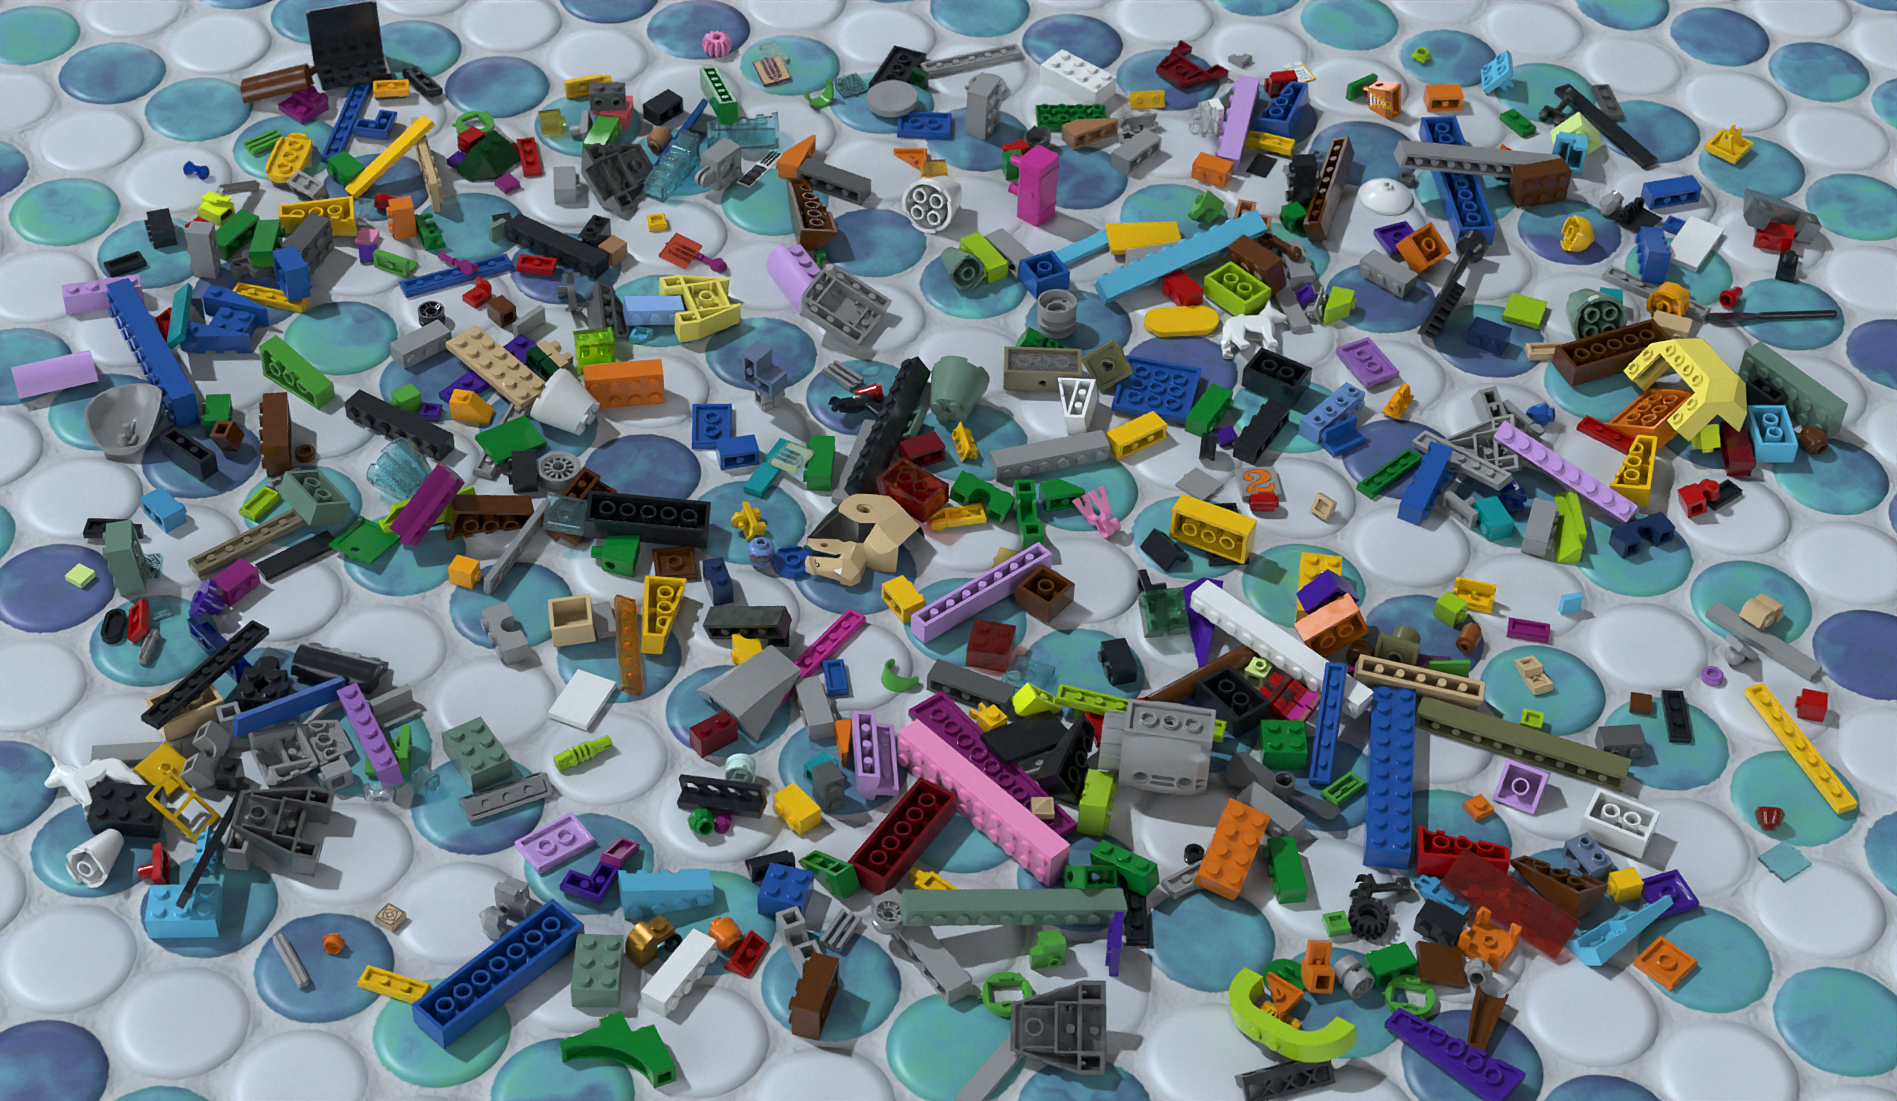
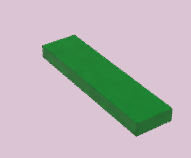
M1408 448L1358 483L1356 490L1372 500L1421 465L1423 457Z

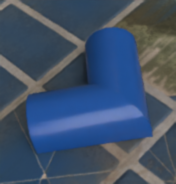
M380 110L375 120L357 118L352 128L353 135L387 140L398 114L396 111Z

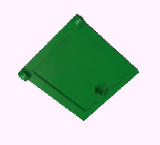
M360 515L357 522L329 543V547L347 554L350 560L359 559L372 564L400 541L402 537L395 532L384 533L379 524Z

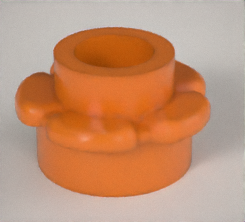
M331 933L323 937V948L330 954H338L344 948L345 940L340 934Z

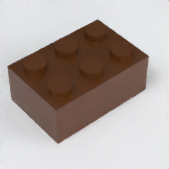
M1563 158L1514 166L1508 196L1517 208L1566 199L1572 170Z
M1244 234L1228 246L1230 261L1270 287V297L1287 285L1282 258Z
M812 952L810 960H806L804 963L803 978H799L797 981L796 996H792L789 1002V1010H792L789 1024L792 1025V1035L819 1041L839 988V958Z

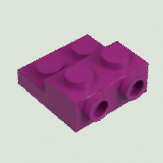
M311 85L307 89L291 92V97L280 102L278 109L302 125L329 110V99L326 93H319L315 86Z

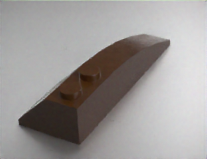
M787 178L789 209L797 245L801 244L806 252L818 250L837 236L838 231L833 214L826 210L824 203L819 202V196L813 194V189L805 179Z

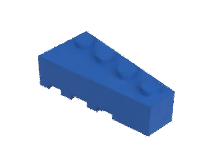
M1291 81L1280 92V96L1274 98L1271 101V105L1262 110V115L1254 119L1255 131L1290 139L1308 103V83Z
M1641 226L1639 233L1635 235V244H1637L1636 254H1638L1637 264H1639L1638 274L1641 275V282L1663 284L1671 258L1670 248L1667 246L1664 231L1662 228Z
M1430 441L1427 455L1424 454L1420 468L1416 470L1412 483L1409 484L1400 502L1398 519L1418 526L1421 525L1423 519L1427 520L1431 510L1430 507L1435 506L1438 498L1437 495L1442 494L1444 483H1448L1451 477L1449 467L1453 448Z

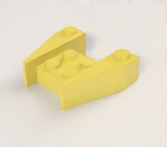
M687 275L659 278V296L681 295L682 303L686 305L688 310L675 313L674 331L679 342L699 340L740 323L741 304L730 305L727 299L729 278Z

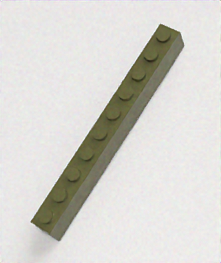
M1425 695L1421 699L1415 716L1416 728L1621 792L1632 759Z

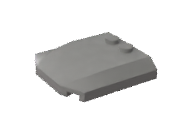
M836 265L831 270L827 271L824 269L820 271L803 292L800 300V314L857 350L883 317L892 300Z

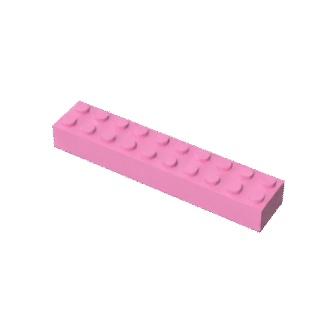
M916 719L898 731L897 761L902 767H906L912 772L916 779L922 777L958 795V813L962 817L967 818L976 829L986 834L993 843L998 844L1007 855L1016 859L1023 868L1028 869L1038 881L1050 887L1063 877L1065 866L1069 865L1070 844L920 720Z

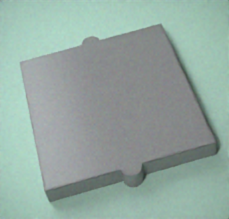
M1196 467L1188 474H1184V477L1176 483L1175 487L1194 498L1206 501L1209 497L1215 496V493L1223 487V483Z

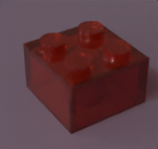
M975 619L967 646L966 666L1007 673L1015 646L1016 626Z

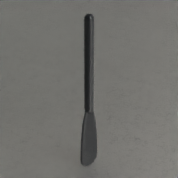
M1837 311L1760 312L1758 314L1710 313L1706 318L1712 322L1753 319L1836 317Z

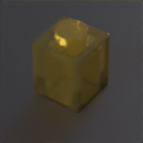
M559 108L538 111L542 136L564 133L563 126H566L565 115H561Z

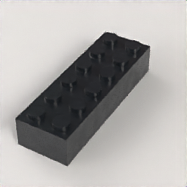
M589 490L584 537L606 539L607 536L638 535L642 543L674 546L693 545L695 548L707 549L711 502Z

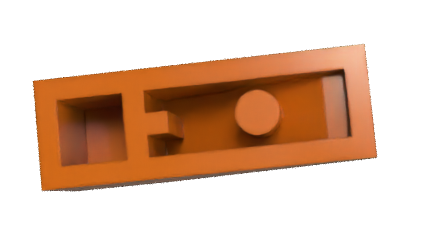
M811 135L786 150L781 158H778L776 163L778 177L797 178L799 166L807 157L811 159L816 150V135Z

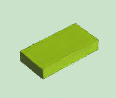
M264 486L239 509V515L256 522L281 499V494Z

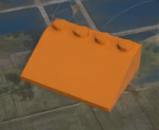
M1648 388L1606 425L1634 439L1637 435L1657 436V450H1659L1678 434L1667 420L1695 392Z

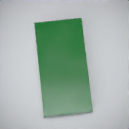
M1101 104L1035 105L1037 127L1041 128L1043 125H1046L1051 132H1062L1063 124L1077 119L1107 118L1106 107Z

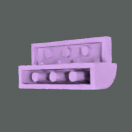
M781 244L770 253L767 259V273L800 314L801 296L821 270L801 244L790 248Z
M90 350L11 367L19 399L98 381Z
M854 710L852 716V735L857 792L869 800H875L876 795L898 796L899 782L894 725L877 724L875 712Z

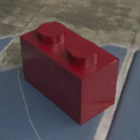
M935 431L899 442V457L904 465L917 464V469L944 461L945 445Z
M725 709L689 728L690 746L701 758H704L738 740V723Z

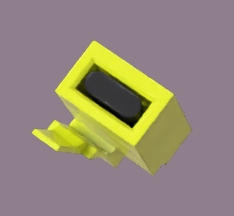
M208 191L201 197L203 204L197 209L198 216L221 227L235 215L234 203L230 202L233 197L221 196L220 194Z

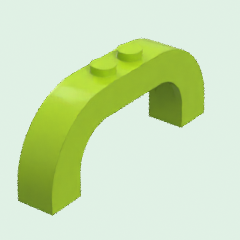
M1246 967L1231 982L1229 1002L1233 1022L1243 1033L1250 1036L1253 1040L1268 1046L1273 1051H1277L1293 1060L1314 1063L1335 1059L1348 1052L1357 1043L1356 1026L1338 1016L1320 1030L1301 1031L1254 1006L1255 1001L1265 993L1263 976Z

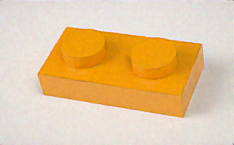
M409 79L373 81L374 97L381 98L410 96Z

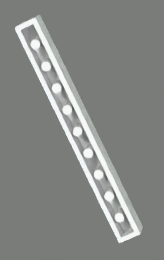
M1209 580L1192 592L1190 607L1195 612L1200 613L1210 622L1225 630L1229 635L1241 641L1245 646L1257 652L1261 657L1275 664L1276 667L1291 675L1311 691L1321 694L1325 663L1329 662L1328 660ZM1347 674L1342 711L1356 720L1371 706L1374 691Z

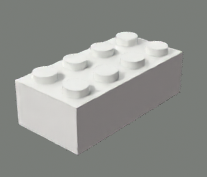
M1063 49L1042 63L1040 67L1041 83L1084 105L1103 104L1116 94V76Z

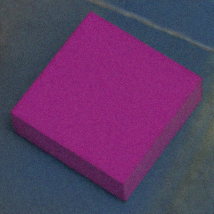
M510 173L494 180L495 185L505 194L520 187V182Z

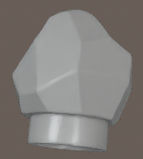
M1615 190L1603 196L1600 200L1601 214L1610 216L1613 213L1619 212L1624 197Z
M490 906L479 914L483 932L488 937L500 939L506 934L507 916L500 910H497L495 906Z
M1478 957L1465 964L1464 970L1468 982L1472 986L1477 987V984L1483 986L1493 975L1492 967Z

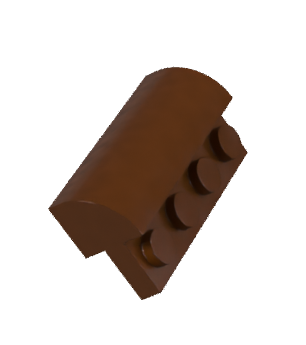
M305 63L244 78L240 86L243 102L245 104L307 89L314 84L312 76L318 72L315 65L309 67Z
M583 467L544 515L542 523L545 531L555 541L562 538L577 546L584 537L589 490L617 493V490L602 483L600 475Z

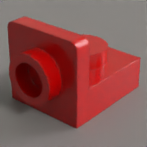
M479 276L475 278L476 287L462 295L463 302L474 309L479 308L492 299L491 284Z

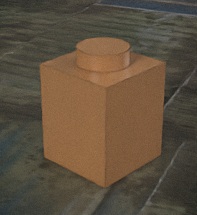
M612 235L598 245L599 250L609 254V266L612 268L628 257L627 242L615 235Z

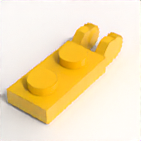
M1249 131L1245 146L1251 149L1256 147L1291 156L1296 141L1269 133Z
M981 503L933 510L927 515L928 520L931 521L930 527L934 531H940L946 527L986 523L987 519Z

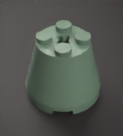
M1581 289L1569 295L1566 304V314L1576 340L1627 326V311L1614 296L1592 289Z
M960 356L941 357L940 361L934 363L931 373L930 409L936 415V419L939 422L965 423L986 392L990 382L989 375L982 366L977 367L967 362V358Z

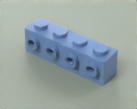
M1348 382L1344 383L1300 420L1298 434L1318 445L1323 441L1324 429L1351 418L1357 411L1363 409L1365 405V392Z

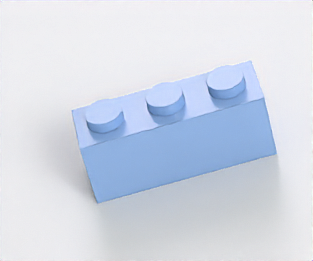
M681 295L624 296L623 315L626 325H675V313L684 312Z

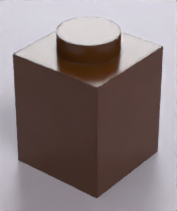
M503 295L487 302L488 317L500 328L517 320L516 306Z
M217 420L209 437L221 450L237 451L245 434L234 421Z

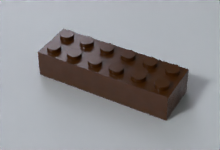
M1649 319L1557 345L1552 364L1573 387L1622 373L1651 343L1672 339L1654 319Z

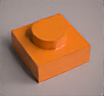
M1482 794L1465 801L1462 807L1475 822L1492 815L1494 812V807Z

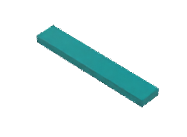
M189 282L174 293L167 337V345L170 349H174L186 339L193 286Z

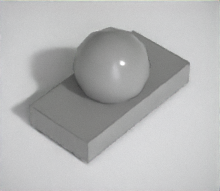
M1728 634L1725 638L1731 645L1725 651V659L1729 664L1739 665L1744 661L1745 656L1755 661L1759 656L1746 642L1736 636Z

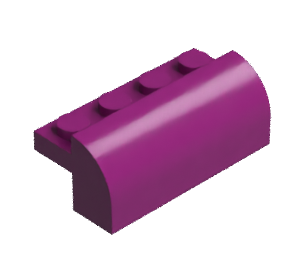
M440 461L389 527L402 537L400 542L405 546L410 543L416 548L465 484L464 480L450 467Z

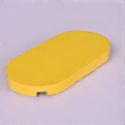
M290 133L288 137L284 138L282 136L279 138L266 163V176L273 182L286 183L296 171L300 170L303 172L313 151L312 140L302 133Z
M1200 305L1154 308L1149 310L1144 317L1145 329L1149 333L1150 331L1158 337L1207 335L1212 333L1215 328L1217 329L1219 323V316L1213 309Z

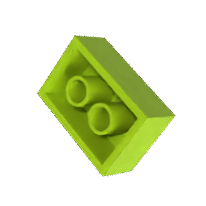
M1231 261L1204 278L1203 294L1234 316L1240 314L1246 316L1255 315L1265 308L1267 300L1270 299V287Z

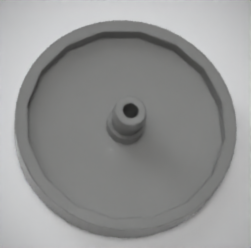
M902 81L880 82L871 87L867 92L868 108L873 113L883 117L906 115L915 109L918 102L916 89Z

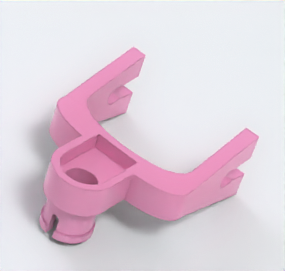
M1103 485L1097 488L1101 499L1098 498L1097 493L1093 490L1081 496L1085 507L1079 498L1072 502L1087 520L1088 524L1091 526L1096 525L1100 535L1103 538H1107L1113 535L1116 530L1121 529V524L1117 518L1109 520L1112 516V511ZM1090 498L1100 509V516L1094 514Z

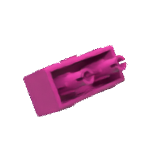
M1041 145L1035 146L1023 156L1014 153L1010 158V164L1019 167V185L1016 182L1011 183L1008 192L1018 196L1017 217L1034 227H1039L1055 214L1057 203L1056 190L1059 155Z

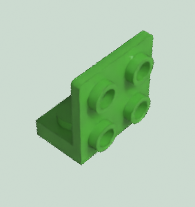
M401 725V734H397L396 739L386 741L399 765L401 774L409 775L413 743L411 726ZM366 756L365 775L374 776L375 773Z

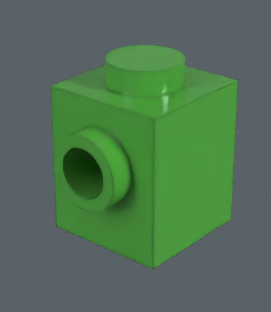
M412 383L391 391L392 400H390V404L409 413L421 409V393Z

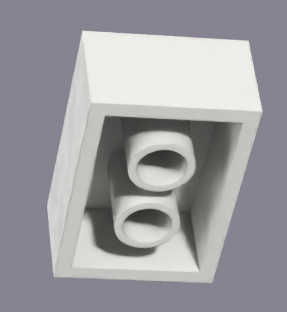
M1597 788L1583 816L1578 834L1581 835L1587 832L1592 839L1641 859L1656 829L1660 812Z

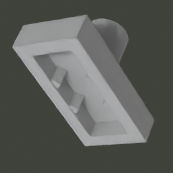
M589 110L582 111L580 125L569 127L571 137L582 136L583 141L585 140L594 124Z
M1451 490L1444 493L1442 508L1469 530L1476 527L1478 512L1473 509L1476 499L1469 497L1463 501Z

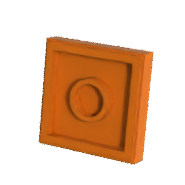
M1660 935L1634 960L1633 966L1671 991L1697 966L1698 960Z

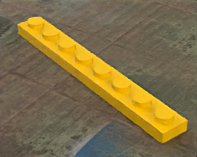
M1764 682L1746 687L1744 691L1745 696L1833 810L1840 814L1856 809L1857 801Z

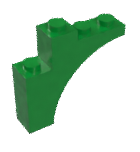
M621 1011L600 1018V1027L589 1029L582 1034L567 1037L558 1042L559 1056L563 1063L582 1058H603L618 1061L640 1072L652 1084L654 1089L676 1081L675 1065L655 1025L641 1027L631 1032Z

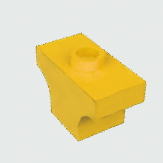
M740 633L732 634L731 659L733 664L736 663L738 665L762 651L759 638L746 639Z

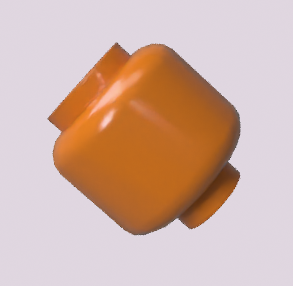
M717 917L710 923L708 936L717 940V949L731 951L740 944L742 931L731 917Z

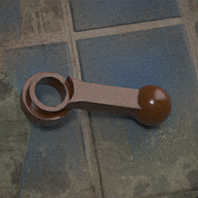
M1265 232L1262 236L1258 237V244L1268 250L1276 248L1288 255V258L1292 261H1298L1302 257V250L1299 247L1291 246L1272 233Z

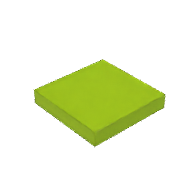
M1511 292L1502 320L1539 329L1548 302Z

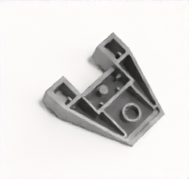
M1748 188L1744 190L1743 217L1748 226L1764 230L1773 217L1786 221L1788 225L1795 226L1794 238L1796 240L1809 244L1813 242L1822 227L1815 214L1804 211L1778 197Z
M317 787L241 790L230 828L290 872L314 877L321 843L301 839L306 820L328 825L333 809L335 791Z

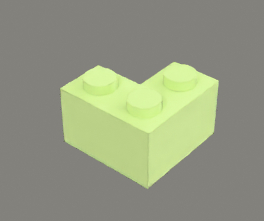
M1580 112L1550 131L1553 145L1556 134H1559V131L1588 136V155L1603 145L1600 132Z

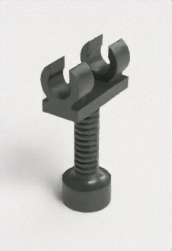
M1568 88L1564 93V99L1555 109L1545 105L1538 115L1540 117L1538 119L1545 122L1548 117L1554 119L1553 122H1555L1554 127L1566 121L1567 114L1562 111L1569 103H1574L1579 98L1577 90Z
M1372 873L1368 875L1359 874L1355 883H1364H1359L1358 888L1353 889L1349 897L1356 896L1352 900L1353 903L1358 898H1361L1363 901L1364 897H1368V900H1370L1373 893L1396 891L1398 895H1408L1411 892V883L1408 877H1398L1395 882L1377 884Z

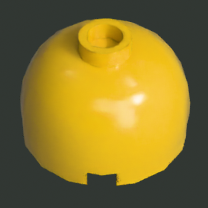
M1577 215L1567 218L1561 234L1564 235V241L1560 240V243L1565 251H1584L1595 239L1592 224L1586 218Z

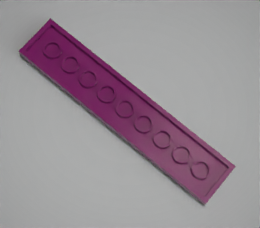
M943 691L908 709V716L913 721L916 719L920 720L1030 812L1031 797H1050L1016 763L1004 766L980 740V735L984 731ZM1055 801L1054 819H1040L1062 838L1077 829V822Z

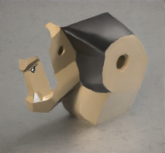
M875 494L852 495L829 512L807 537L806 545L810 546L813 550L833 555L841 554L839 558L807 556L805 572L814 576L821 575L840 581V584L847 586L860 583L866 567L880 572H896L898 547L915 531L925 538L924 532L914 519L891 497Z

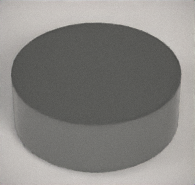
M1403 171L1398 174L1397 181L1406 187H1412L1415 184L1416 177L1413 173Z

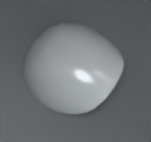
M134 383L117 386L95 396L87 404L84 412L86 427L92 440L102 451L110 455L126 456L137 452L150 439L158 424L162 412V393L157 386L152 384Z

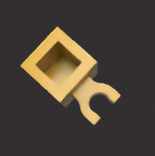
M981 702L978 704L980 712L975 711L973 708L969 710V716L977 720V725L984 732L1007 725L1008 717L994 704L986 708Z

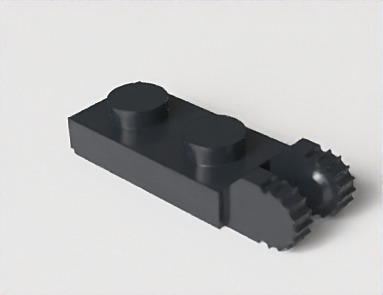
M412 67V71L408 68L403 69L402 76L404 79H409L427 98L442 95L443 88L418 67Z

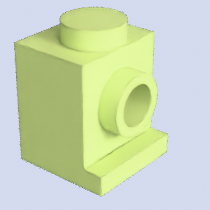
M1253 657L1249 666L1244 670V678L1257 690H1260L1262 686H1266L1268 679L1272 675L1273 664L1264 657ZM1254 676L1256 678H1259L1260 680L1258 681L1251 677Z

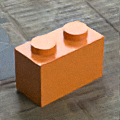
M1460 84L1425 85L1423 100L1427 112L1462 110L1464 95Z
M1200 152L1193 162L1191 178L1225 188L1232 177L1234 162Z
M411 197L389 199V207L386 208L387 217L391 220V222H388L389 233H393L395 240L417 236L414 206Z

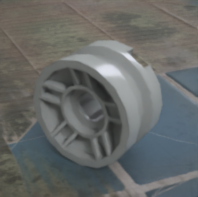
M884 899L877 902L874 906L872 918L873 928L883 935L897 934L902 930L903 919L900 913L899 902L893 899Z

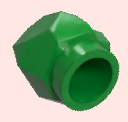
M704 808L693 810L688 817L690 830L702 836L709 835L714 830L712 812Z

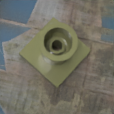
M1115 339L1104 343L1099 348L1081 357V361L1091 377L1096 379V384L1100 391L1107 389L1134 373V369L1125 357L1123 349L1116 343Z
M1408 625L1396 627L1392 635L1380 632L1374 657L1416 666L1421 647L1419 633Z

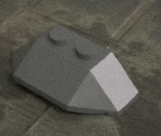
M599 281L595 282L587 306L589 333L605 340L629 339V325L625 324L621 300L615 295L616 291L613 287Z

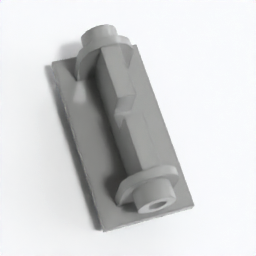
M1158 114L1128 115L1123 117L1120 127H1123V131H1132L1134 133L1141 131L1140 126H1142V129L1146 128L1150 131H1155L1159 128L1158 121L1155 122Z
M1323 286L1320 292H1316L1318 298L1310 302L1305 311L1308 321L1317 319L1318 324H1321L1329 299Z

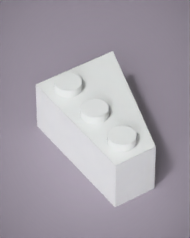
M1058 378L1067 435L1087 433L1098 398L1096 379Z

